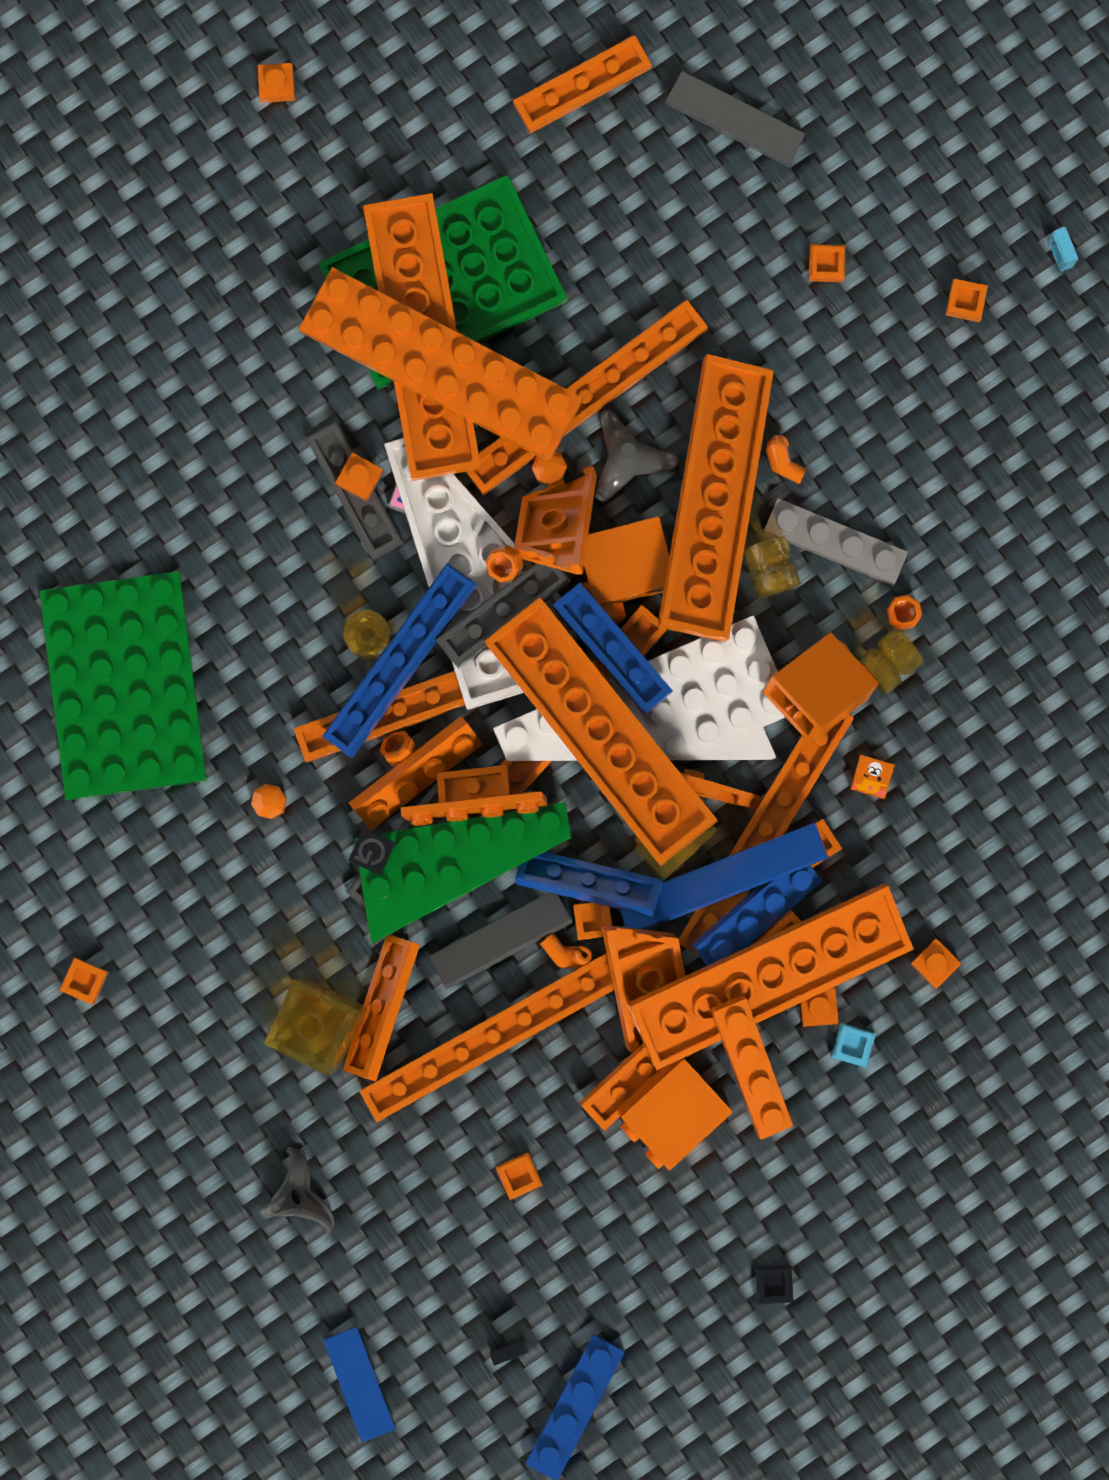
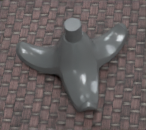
M607 409L601 413L600 422L608 458L595 488V498L602 502L608 501L635 475L662 473L678 468L680 460L678 455L638 442L612 410Z
M288 1147L286 1153L290 1156L288 1173L283 1184L272 1197L271 1202L260 1207V1213L264 1219H269L273 1216H295L310 1219L320 1223L324 1227L326 1234H331L335 1223L334 1216L330 1207L319 1196L310 1191V1168L308 1161L300 1150Z

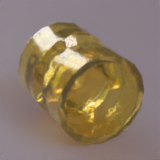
M786 536L772 538L744 549L743 555L748 570L755 572L752 582L758 598L773 596L801 585L796 566L788 562L792 554ZM775 567V573H772L770 568Z
M362 610L353 614L346 621L343 629L344 640L351 653L358 659L366 662L377 661L392 640V633L386 620L379 613L371 610Z
M892 629L878 642L879 650L871 648L858 660L874 675V678L879 682L876 690L885 696L902 682L901 674L910 675L924 663L920 652L897 629Z

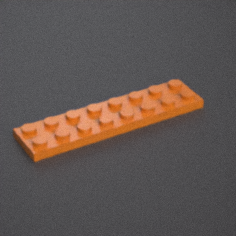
M433 194L363 205L378 291L457 332ZM394 381L411 480L417 481L481 469L473 422Z
M333 267L299 327V331L304 335L548 462L551 461L583 401V397Z
M710 354L703 358L657 627L721 642H726L730 638L774 370Z
M540 597L484 641L660 866L718 821Z
M883 883L627 1003V1006L652 1065L656 1070H659L721 1040L710 1008L744 995L747 998L755 1023L757 1024L914 949L890 888Z

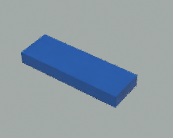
M358 1326L325 1338L323 1342L361 1443L395 1430V1423Z

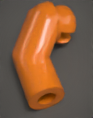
M782 435L773 436L766 445V455L771 470L800 484L807 468L790 461L787 448L789 441L786 437Z
M551 933L539 943L554 963L562 969H579L592 960V952L588 947L564 946L554 933Z

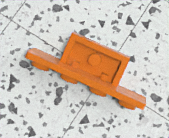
M507 765L437 773L439 803L401 807V816L406 821H411L412 825H428L433 823L434 818L446 817L447 821H463L468 819L469 814L482 813V817H498L503 815V811L517 809L518 813H534L539 811L540 806H547V798L543 792L511 795L510 771Z

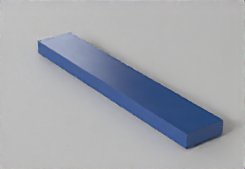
M447 563L322 737L353 758L435 645L436 639L443 634L477 587V584Z
M812 823L662 883L663 887L653 917L619 910L625 927L648 930L828 859L829 856L818 826Z

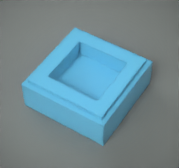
M1063 227L1053 231L1048 240L1052 254L1061 272L1073 268L1078 260L1067 229Z
M841 1023L831 1057L866 1068L876 1033Z

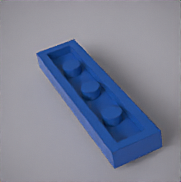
M581 583L553 604L555 612L644 716L672 694L673 690Z
M547 852L519 865L515 875L516 885L653 917L663 887L662 879Z
M808 866L759 885L691 945L707 966L748 947L822 881L813 868Z
M593 1333L525 1462L527 1466L553 1480L559 1479L618 1367L625 1350Z

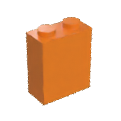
M659 516L588 535L583 567L587 581L581 584L599 605L617 601L625 603L663 593L670 555Z
M830 632L773 675L763 694L804 738L812 744L866 702L879 682L874 678L871 670L863 666L851 654L847 645Z
M683 1058L620 1116L625 1122L620 1128L634 1143L639 1138L649 1148L644 1154L658 1170L664 1165L670 1171L730 1116L733 1111Z

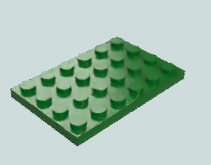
M508 175L435 208L458 333L480 343L567 302L564 290ZM369 239L318 262L325 280L333 267L378 291ZM367 367L377 390L394 383L393 380Z
M177 571L40 590L65 800L207 781L181 573Z

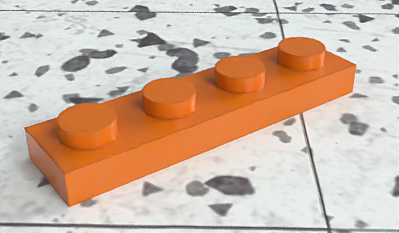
M634 35L513 100V105L529 134L647 72L652 68V64Z
M460 716L355 797L349 804L369 830L372 831L437 780V773L448 772L483 744L468 723Z
M392 935L385 937L343 1071L368 1080H377L420 944Z
M740 995L710 1008L757 1137L762 1140L792 1127L790 1115L747 998L744 995Z

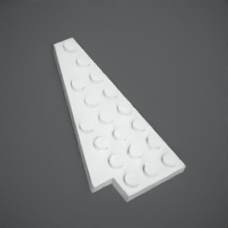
M404 438L385 443L384 445L428 587L431 586L447 563L477 584V587L443 632L445 633L511 582L500 583L489 576L485 562L491 551L495 548L507 545L514 548V543L454 474L412 481ZM522 559L523 567L518 576L533 564ZM557 593L546 601L545 604L574 640H578L579 638L553 609V604L562 598ZM488 647L459 669L452 662L467 710L524 693Z
M754 615L732 624L730 638L726 642L702 637L649 660L650 665L673 692L645 716L612 677L606 679L669 760H772L776 758L763 727L781 720L785 716L763 694L770 679L778 671ZM537 709L493 728L506 761H577Z

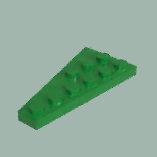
M566 802L540 806L539 811L534 813H518L516 810L504 812L502 816L498 817L481 816L463 821H451L378 834L396 842V846L382 876L359 866L371 944L571 839Z

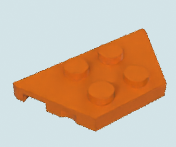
M593 466L582 469L585 476L568 484H565L562 479L543 490H537L522 497L514 549L520 552L521 559L577 575L583 574L597 479Z
M604 925L601 928L626 1048L632 1053L640 1046L638 1042L641 1040V1036L627 1003L686 976L679 939L673 933Z

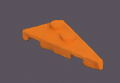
M684 769L683 773L680 772L698 796L757 810L761 800L759 795L705 780V774L698 771Z

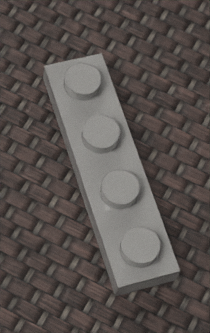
M778 498L763 532L892 586L895 585L908 554L903 549Z

